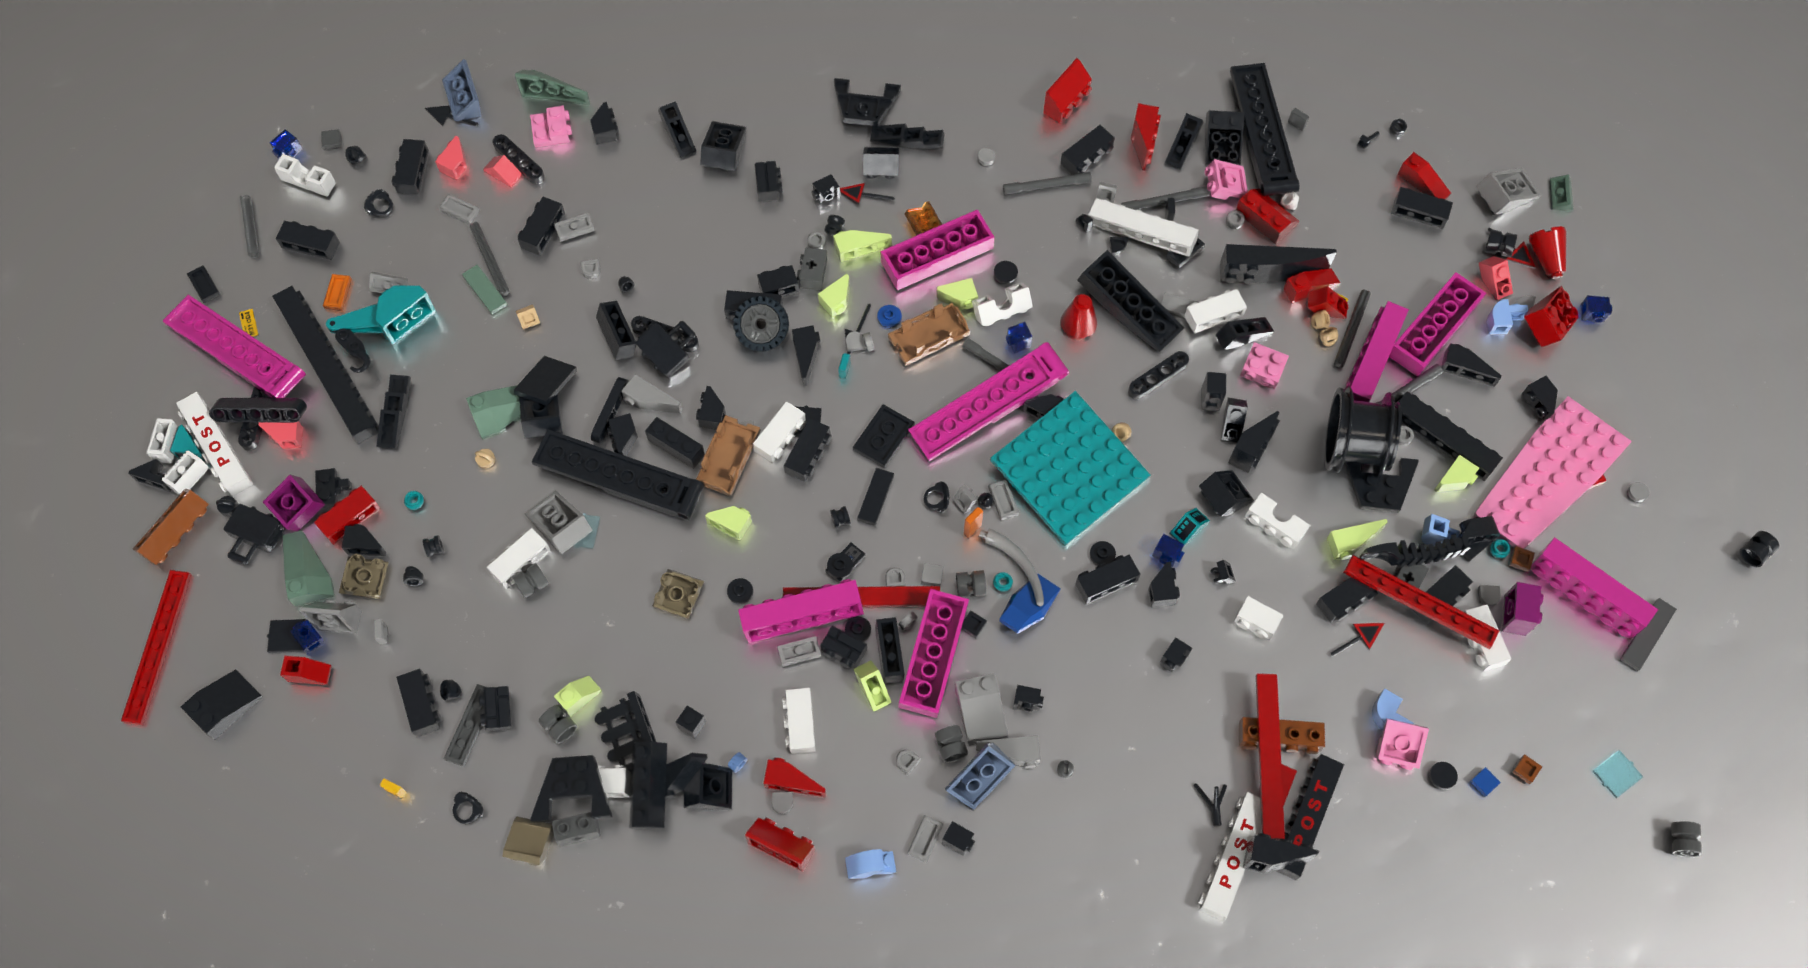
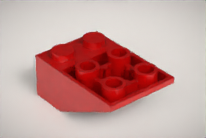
M1138 103L1131 140L1142 170L1145 171L1146 165L1151 164L1161 115L1158 114L1159 107Z
M1560 286L1531 307L1524 315V318L1542 348L1561 341L1579 316L1577 309L1570 302L1569 294Z

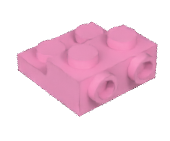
M564 106L546 108L547 113L530 115L535 148L570 142L569 135H572L570 124H567V121H570L569 111L565 110Z
M1214 159L1205 168V176H1208L1209 180L1207 190L1211 192V197L1226 200L1231 196L1241 199L1248 192L1244 166Z
M1254 342L1240 375L1249 381H1256L1267 388L1275 389L1289 355Z
M1386 718L1383 734L1380 736L1375 756L1380 759V763L1392 765L1393 762L1400 764V767L1412 770L1413 767L1419 769L1429 729Z

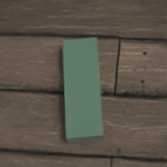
M478 265L462 273L463 278L492 315L508 306L507 302Z

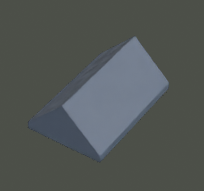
M463 59L442 79L454 121L481 117L479 100L468 64Z
M988 743L948 784L945 790L974 810L1016 765L995 743Z

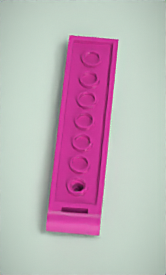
M189 294L162 320L165 325L216 358L219 363L271 398H285L306 376V373L297 365H294Z
M1045 342L911 427L908 431L930 462L992 422L993 424L1016 410L1026 400L1033 399L1058 383L1059 380L1065 378L1069 374V370L1051 345Z

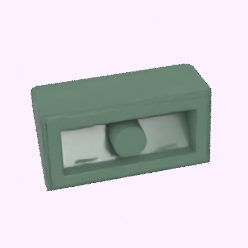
M1569 174L1550 178L1552 209L1572 211V185Z

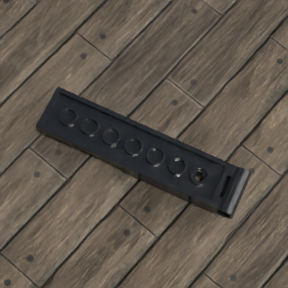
M1265 63L1231 66L1230 73L1241 112H1245L1244 134L1259 190H1261L1263 196L1299 192V180L1295 172Z
M547 429L532 460V464L540 468L601 488L605 493L677 518L680 517L684 520H690L705 486L699 480L679 475Z

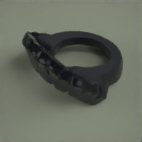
M379 189L367 196L364 209L369 216L384 217L392 212L393 202L386 191ZM376 199H384L389 203V208L383 212L375 209L373 202Z
M940 481L925 492L924 503L927 508L934 511L937 510L940 513L947 509L950 499L947 484ZM932 491H939L944 495V499L935 505L928 503L927 497Z
M458 792L455 795L453 816L456 821L461 824H470L483 816V807L475 797L466 792ZM469 801L473 805V812L470 818L463 820L458 816L457 810L462 803Z

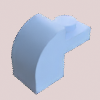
M1508 299L1499 301L1487 317L1489 334H1507L1513 326L1512 320L1524 319V315L1528 312V305H1509Z
M1431 514L1424 519L1421 540L1426 545L1433 543V546H1435L1436 542H1441L1442 544L1444 539H1450L1453 534H1456L1458 538L1460 531L1449 527L1450 520Z
M1384 689L1379 694L1373 705L1372 717L1375 724L1382 731L1384 730L1386 718L1414 724L1396 713L1403 699L1387 689Z
M882 849L868 850L845 858L848 879H865L875 874H893L896 872L893 851H882Z

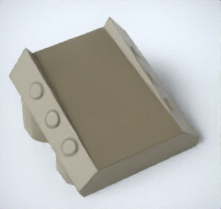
M359 554L348 557L339 593L380 599L389 562L377 558L373 560L365 559Z
M668 569L661 577V586L655 594L652 606L689 619L704 581Z
M516 816L504 846L502 857L528 862L534 866L540 865L546 859L553 839L552 824L545 822L532 823L530 819Z

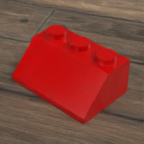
M1078 58L1072 62L1046 92L1043 113L1058 123L1067 119L1073 108H1077L1082 98L1088 96L1092 89V79Z
M1259 189L1249 190L1239 199L1236 211L1243 213L1247 222L1274 244H1277L1299 223L1298 219L1272 198L1263 196Z
M765 817L764 820L758 818L745 834L748 844L804 872L815 851V847L812 845L813 842L804 836L801 839L794 836V832L786 827L781 829L775 826L776 823Z

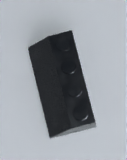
M649 741L635 742L633 744L629 828H664L667 743Z

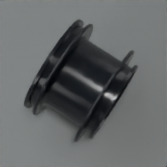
M1348 387L1345 392L1343 388H1337L1332 400L1326 430L1324 451L1326 470L1334 468V471L1339 473L1345 461L1372 465L1375 478H1379L1384 470H1391L1398 450L1402 422L1401 405L1399 402H1394L1391 392H1388L1384 396L1382 403L1379 404L1354 400L1351 387Z

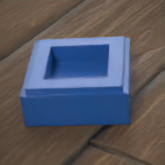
M1486 767L1470 781L1484 797L1501 783Z

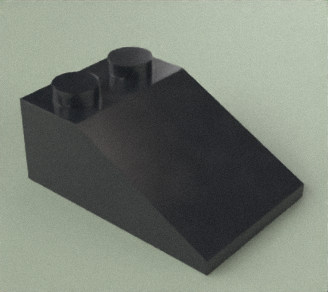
M712 121L701 146L700 165L708 168L715 167L726 171H735L739 162L746 127Z
M235 669L196 692L181 708L208 736L216 740L263 696Z

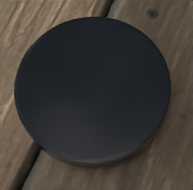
M1001 261L996 264L994 268L996 280L1006 284L1013 282L1017 278L1018 268L1014 263Z
M1106 541L1096 542L1090 549V558L1096 565L1102 563L1109 564L1116 557L1115 548Z
M836 553L827 562L828 572L835 578H846L853 570V561L845 553Z
M735 579L728 585V597L736 604L747 603L753 596V586L746 579Z
M856 616L847 621L845 633L864 642L871 634V625L864 617Z
M1438 762L1430 769V780L1439 789H1450L1458 780L1457 771L1450 763Z

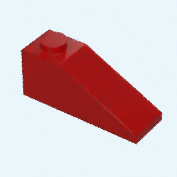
M1413 152L1403 162L1398 175L1420 192L1440 199H1447L1451 195V192L1431 165L1418 154Z
M1332 268L1306 271L1289 277L1283 290L1291 303H1295L1307 298L1310 291L1326 286L1332 288L1339 285L1340 281Z
M768 759L763 783L765 788L826 798V789L790 763L785 762V759Z

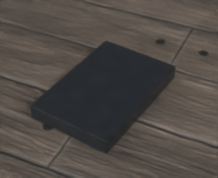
M543 356L516 386L514 395L547 406L577 372L576 366Z
M883 404L853 446V450L885 468L909 434L908 429L913 427L915 422Z

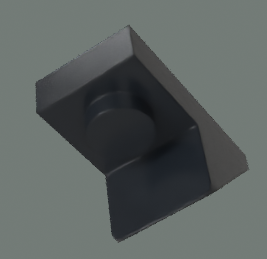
M157 459L133 468L128 473L137 482L171 492V489L162 481V478L165 477V474L161 473L163 465Z

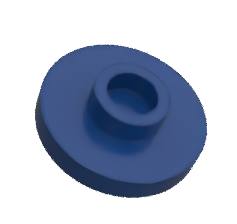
M885 305L879 309L877 319L883 327L893 328L901 322L902 313L894 305Z

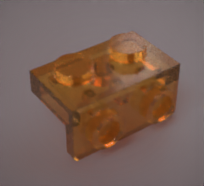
M929 201L925 202L922 208L907 209L905 212V216L916 236L942 225Z

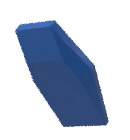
M1040 574L1037 575L1042 586L1044 604L1037 606L1030 581H1028L1011 596L1000 617L999 622L1017 634L1044 619L1061 588Z

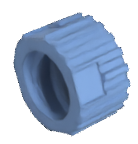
M738 752L731 758L728 767L736 773L745 765L747 758Z

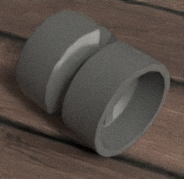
M537 563L528 567L526 573L521 571L512 577L524 598L534 594L536 588L540 590L549 585Z
M984 570L972 571L971 574H968V572L956 573V586L959 597H970L971 594H974V596L986 595Z
M560 705L549 708L541 715L538 721L546 731H550L549 735L557 744L567 740L577 730V725L570 717H566L567 714Z
M958 725L943 728L935 733L938 746H942L940 753L943 762H952L968 755L966 744L961 741L963 735Z
M1688 821L1673 822L1671 824L1672 837L1676 839L1672 842V853L1683 857L1701 856L1702 846L1701 842L1697 840L1701 838V825Z

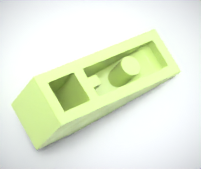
M849 230L833 235L834 246L841 262L892 246V236L886 233Z
M1387 519L1331 531L1327 541L1334 559L1341 558V560L1351 558L1353 554L1383 530L1388 523Z

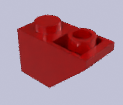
M1326 286L1310 291L1308 295V308L1314 313L1325 310L1328 312L1329 317L1347 318L1348 302L1330 287Z
M284 656L280 675L287 682L328 685L332 666L306 657Z

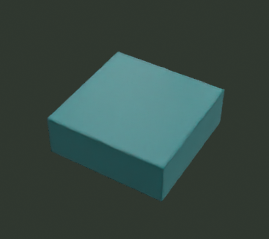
M844 353L842 355L838 368L840 378L846 379L851 364L850 354Z

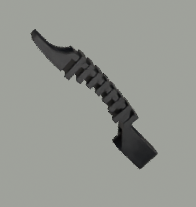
M1493 516L1468 519L1459 524L1461 532L1458 538L1456 534H1453L1450 539H1444L1442 544L1441 542H1436L1434 547L1433 543L1428 544L1426 549L1424 544H1419L1416 549L1415 543H1410L1407 548L1406 541L1401 540L1398 546L1396 542L1366 548L1359 557L1360 560L1382 559L1391 566L1398 565V567H1404L1406 564L1409 567L1415 563L1416 565H1421L1423 562L1429 564L1432 560L1433 562H1438L1440 559L1447 560L1449 557L1455 558L1457 555H1463L1470 549L1469 544L1494 540L1500 536Z

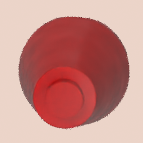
M1552 227L1551 231L1545 232L1543 229L1529 235V243L1547 277L1552 279L1563 277V274L1566 273L1565 227Z
M1077 295L1061 316L1060 326L1069 338L1083 340L1085 337L1093 335L1096 330L1097 319L1092 299L1088 295Z

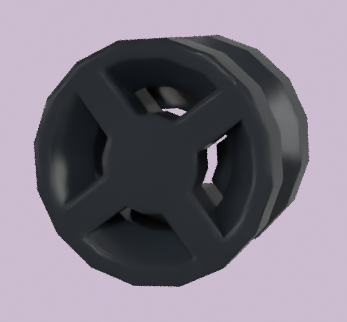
M830 215L824 230L830 236L836 235L842 231L845 220L838 215Z
M846 506L841 507L840 510H830L835 529L840 528L844 524H851Z
M439 535L434 536L430 540L427 538L423 539V547L428 558L434 554H444Z

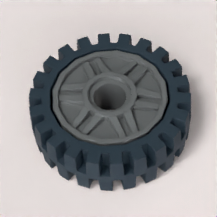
M756 296L744 301L738 307L733 319L736 337L745 347L754 351H768L776 348L786 338L789 330L788 314L784 307L778 301L765 296ZM760 318L766 322V326L763 329L757 326V321Z

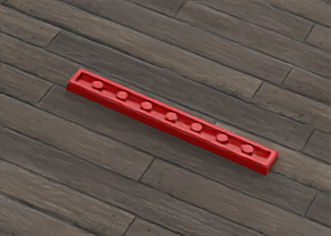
M1352 555L1343 572L1488 649L1493 646L1499 630L1388 572L1364 560H1360L1355 555Z
M170 570L123 712L121 719L123 723L144 725L192 576L189 572Z
M940 586L857 587L862 608L926 607L930 589L940 591ZM783 587V596L787 594L797 595L801 594L804 590L821 589V587Z
M1256 674L1262 833L1270 835L1271 839L1279 840L1285 839L1278 679L1277 674Z

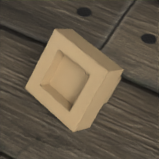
M533 304L516 310L523 329L540 323Z

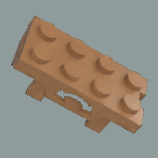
M941 303L921 315L901 322V328L888 333V338L894 347L898 346L901 351L899 356L905 366L970 335V330L957 306L951 303L943 307Z
M725 415L722 423H719L701 462L702 467L696 480L701 481L705 485L704 487L731 497L753 449V443L759 436L760 427L749 423L747 426L738 424L737 419Z

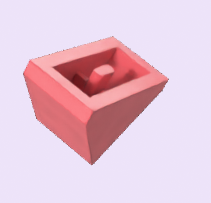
M505 155L493 157L483 169L484 172L511 188L522 176V173Z

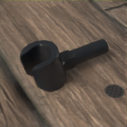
M1377 131L1369 137L1362 135L1357 144L1366 148L1370 141L1380 135V133Z

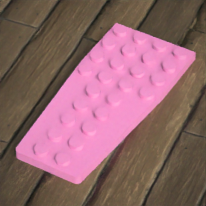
M1567 396L1557 407L1552 417L1546 420L1532 435L1477 509L1474 518L1493 516L1500 533L1499 537L1507 541L1514 548L1518 546L1525 549L1600 479L1632 441Z

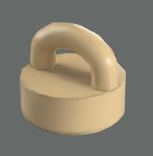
M1321 310L1313 314L1311 325L1314 329L1329 327L1330 317L1327 311Z
M1328 327L1319 332L1321 341L1327 347L1334 345L1338 340L1339 334L1335 327Z
M1118 423L1112 428V432L1121 442L1131 437V428L1126 423Z
M481 449L475 452V461L479 467L486 469L495 463V455L491 450Z

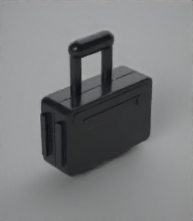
M680 321L669 333L656 323L639 336L636 343L642 350V356L649 358L654 363V369L661 371L669 378L690 359L682 348L695 337V332L684 321ZM681 328L688 337L678 345L671 336Z
M239 504L223 528L230 537L237 539L227 555L228 558L246 565L257 548L265 552H271L284 533L285 527L271 513L264 514L254 506L248 507ZM241 542L252 546L246 557L235 553Z

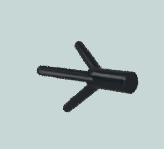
M1195 783L1194 787L1212 809L1213 826L1222 825L1220 805L1227 785H1223L1220 795L1219 787L1215 786L1213 804L1199 785Z

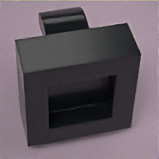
M1225 560L1216 562L1218 567L1212 568L1211 573L1219 572V577L1213 579L1214 582L1222 583L1224 581L1227 584L1236 582L1231 564Z

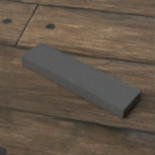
M1660 598L1653 605L1658 611L1647 627L1634 636L1620 661L1636 671L1641 670L1677 610Z
M479 684L476 685L445 754V761L465 766L482 727L480 724V714H484V707L479 705V694H483V688L487 687Z

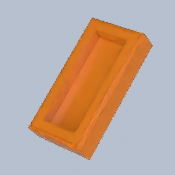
M332 274L323 303L325 309L343 311L352 280L350 276Z
M979 507L965 519L964 535L967 538H970L982 526L983 510Z

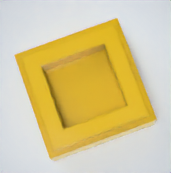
M384 778L380 783L385 791L399 798H403L406 794L402 787Z

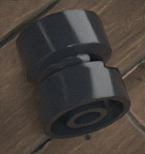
M1491 229L1485 252L1491 254L1499 252L1501 256L1511 258L1517 234L1506 233L1503 235L1502 231Z
M1758 531L1740 549L1739 553L1747 564L1753 567H1761L1779 549L1780 545L1772 534Z

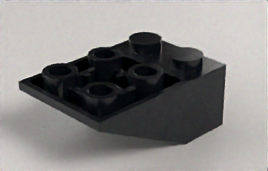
M1209 110L1206 113L1205 164H1210L1216 159L1241 166L1245 112Z
M1276 411L1244 431L1228 463L1249 473L1252 467L1256 468L1280 422L1277 419L1280 412Z
M1259 833L1254 835L1247 843L1243 868L1267 873L1310 862L1319 854V850L1313 849V846L1308 844H1300L1299 846L1292 844V841L1288 839L1275 840L1271 839L1270 835Z

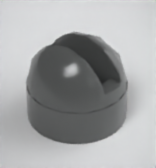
M1064 760L1058 764L1057 772L1061 777L1068 778L1073 774L1074 766L1070 761ZM1064 764H1068V773H1064Z

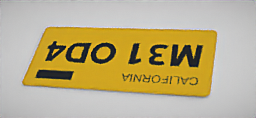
M253 309L239 312L243 331L252 337L258 336Z

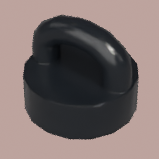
M350 146L345 151L346 159L351 164L360 163L366 157V154L358 146Z
M224 496L216 501V505L222 515L231 516L238 506V502L232 496Z
M408 566L403 574V583L410 587L419 586L423 583V573L416 567Z
M454 680L442 681L440 695L444 700H453L461 696V688Z

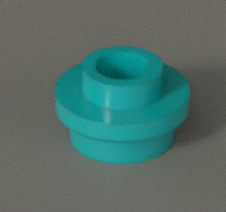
M417 491L408 492L404 498V504L410 510H417L424 503L423 495Z
M1495 540L1490 545V552L1496 558H1505L1510 553V545L1505 540ZM1497 547L1501 548L1502 552L1498 551Z
M1001 572L995 575L993 585L998 591L1005 592L1012 587L1013 580L1008 573ZM1001 580L1006 581V584L1001 585L999 582Z

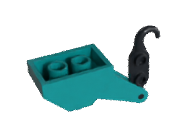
M392 286L379 296L377 304L330 318L326 321V326L331 333L335 334L337 342L350 355L363 360L362 367H350V370L353 372L361 373L366 371L371 363L364 344L354 333H383L385 338L393 345L436 310L427 292L421 286Z

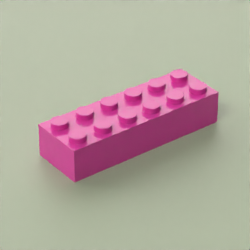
M977 209L882 250L881 264L898 291L993 249L995 237Z
M1455 272L1396 341L1389 357L1415 376H1420L1478 307L1486 292Z
M1387 301L1385 307H1380L1344 389L1345 392L1348 387L1352 388L1354 400L1370 402L1409 309Z
M1555 537L1532 563L1531 570L1536 576L1548 581L1553 588L1565 593L1570 600L1582 605L1587 612L1593 613L1604 624L1610 625L1621 636L1632 639L1646 628L1658 611L1653 605Z
M851 579L843 580L840 584L823 585L821 589L817 590L807 589L797 595L787 594L777 600L768 599L758 605L748 604L743 606L742 609H738L742 629L749 644L864 614L856 580Z
M930 589L898 708L938 718L969 599Z

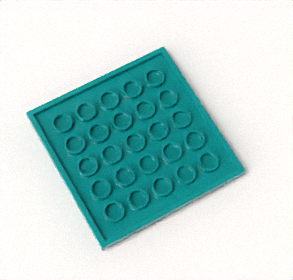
M1076 391L990 458L995 467L1064 546L1151 476Z

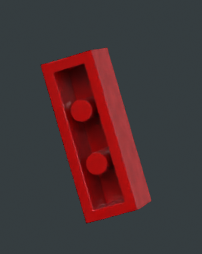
M361 485L359 488L353 489L346 498L336 502L329 511L321 514L314 523L334 545L344 537L346 526L361 524L378 511L380 507Z

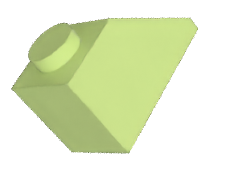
M845 274L818 293L819 304L831 317L843 313L847 308L849 275Z
M972 278L937 287V299L947 304L953 303L959 310L973 308L972 300L978 299Z
M1459 455L1434 490L1437 492L1461 490L1467 484L1472 485L1478 477L1475 473L1479 467Z
M731 506L709 512L705 515L707 524L738 540H741L752 523L749 511L742 507Z
M868 661L853 669L873 711L892 703L881 674L872 661Z
M586 676L570 682L555 694L554 697L571 717L602 690L590 676Z

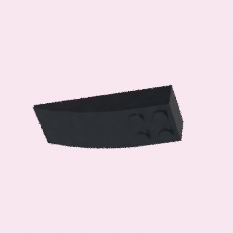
M1226 244L1220 261V282L1253 284L1287 281L1289 277L1302 272L1329 269L1337 250Z
M1108 250L1093 262L1077 280L1118 321L1158 352L1184 329L1181 323Z

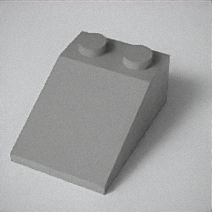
M1522 168L1490 173L1476 186L1480 195L1486 200L1490 210L1495 215L1511 211L1541 196Z
M554 491L525 513L528 519L561 554L593 531L584 515L557 491Z
M324 600V602L316 601L299 608V612L317 630L357 633L362 611L354 602L345 601L343 604L333 600Z
M995 673L955 681V692L968 745H975L977 741L1007 738L1008 732Z

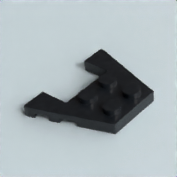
M834 78V86L843 123L879 126L901 92V85L886 83L883 96L848 93L850 80Z
M1401 458L1399 461V476L1382 474L1379 478H1375L1373 473L1361 472V463L1345 461L1348 468L1347 473L1351 477L1359 508L1399 513L1419 460Z
M593 755L552 758L530 821L532 823L551 822L552 800L592 797V818H611L612 812L607 802V795L604 792L596 758Z

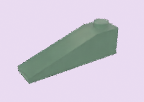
M521 70L515 73L522 97L590 105L589 96L586 91L535 70Z
M516 386L485 391L466 398L482 439L501 433L507 425L520 419L519 396L514 395Z
M300 530L283 535L284 574L288 600L297 607L334 597L332 578L315 553L304 532Z

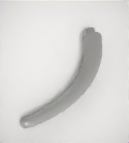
M990 528L987 532L980 530L978 537L985 539L984 543L1000 549L1022 568L1032 586L1037 606H1042L1044 604V597L1039 577L1023 551L1007 537Z

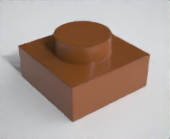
M1515 546L1509 566L1529 572L1535 553Z
M1524 754L1512 773L1528 784H1531L1542 766Z

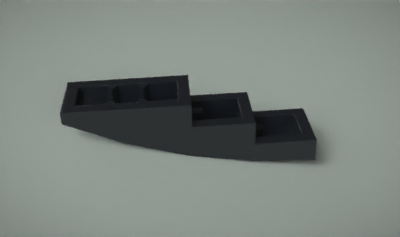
M906 124L872 126L870 141L871 143L902 148L935 149L943 148L945 133L943 130L926 131L925 127L907 128Z
M390 374L388 392H385L384 409L380 411L376 447L397 448L407 407L410 376Z

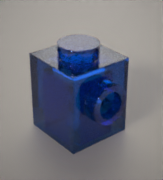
M286 129L270 142L273 148L272 153L278 159H280L282 154L295 157L303 149L298 139Z
M1587 295L1580 304L1581 320L1604 322L1612 313L1609 297Z
M1026 322L1008 328L1006 341L1014 353L1031 347L1032 335Z
M1163 534L1152 556L1157 558L1163 565L1171 562L1173 567L1176 561L1180 563L1185 554L1182 551L1184 544Z
M308 620L298 622L290 631L293 638L306 654H309L324 643L322 637Z

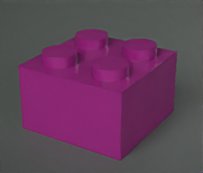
M291 474L263 501L286 529L292 531H300L325 505L301 477Z
M1517 582L1504 595L1502 632L1526 636L1541 623L1542 612H1540V606L1544 595L1541 594V586Z

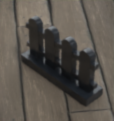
M635 691L627 694L629 700L626 701L625 698L619 700L620 704L609 709L604 706L600 708L601 712L595 716V722L601 726L606 725L608 729L602 733L601 740L606 744L612 743L614 747L607 754L608 760L613 763L619 761V764L625 766L630 772H632V762L626 765L624 759L632 756L633 744L635 742H656L641 696ZM625 716L627 722L613 727V721ZM632 735V741L621 746L619 745L618 740Z

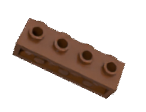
M185 488L134 546L133 550L154 565L161 564L167 558V552L180 543V537L193 528V522L206 513V507L209 504L192 490Z
M1242 717L1239 721V746H1245V749L1249 750L1257 749V718ZM1279 720L1281 749H1286V752L1296 753L1298 750L1306 751L1308 754H1318L1324 749L1325 723Z

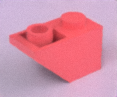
M455 136L447 144L442 154L438 155L435 161L440 172L455 180H458L467 168L463 147L458 136Z
M1493 256L1479 262L1481 279L1496 300L1513 294L1507 260Z
M299 421L294 423L259 422L258 425L282 449L302 448L303 426Z

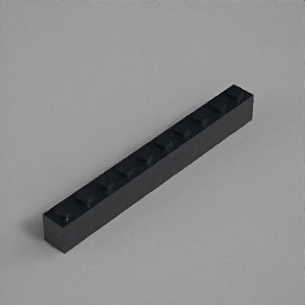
M290 286L273 295V299L357 444L378 434L375 428L378 425L373 416H368L369 408L364 401L360 402L358 399L362 396L356 387H351L350 384L353 383L348 373H343L344 365L340 359H335L334 356L337 353L332 345H327L326 342L329 340L324 331L320 332L318 330L321 326L316 318H311L310 315L313 312L308 304H303L302 301L305 298L300 290L296 292L294 287Z

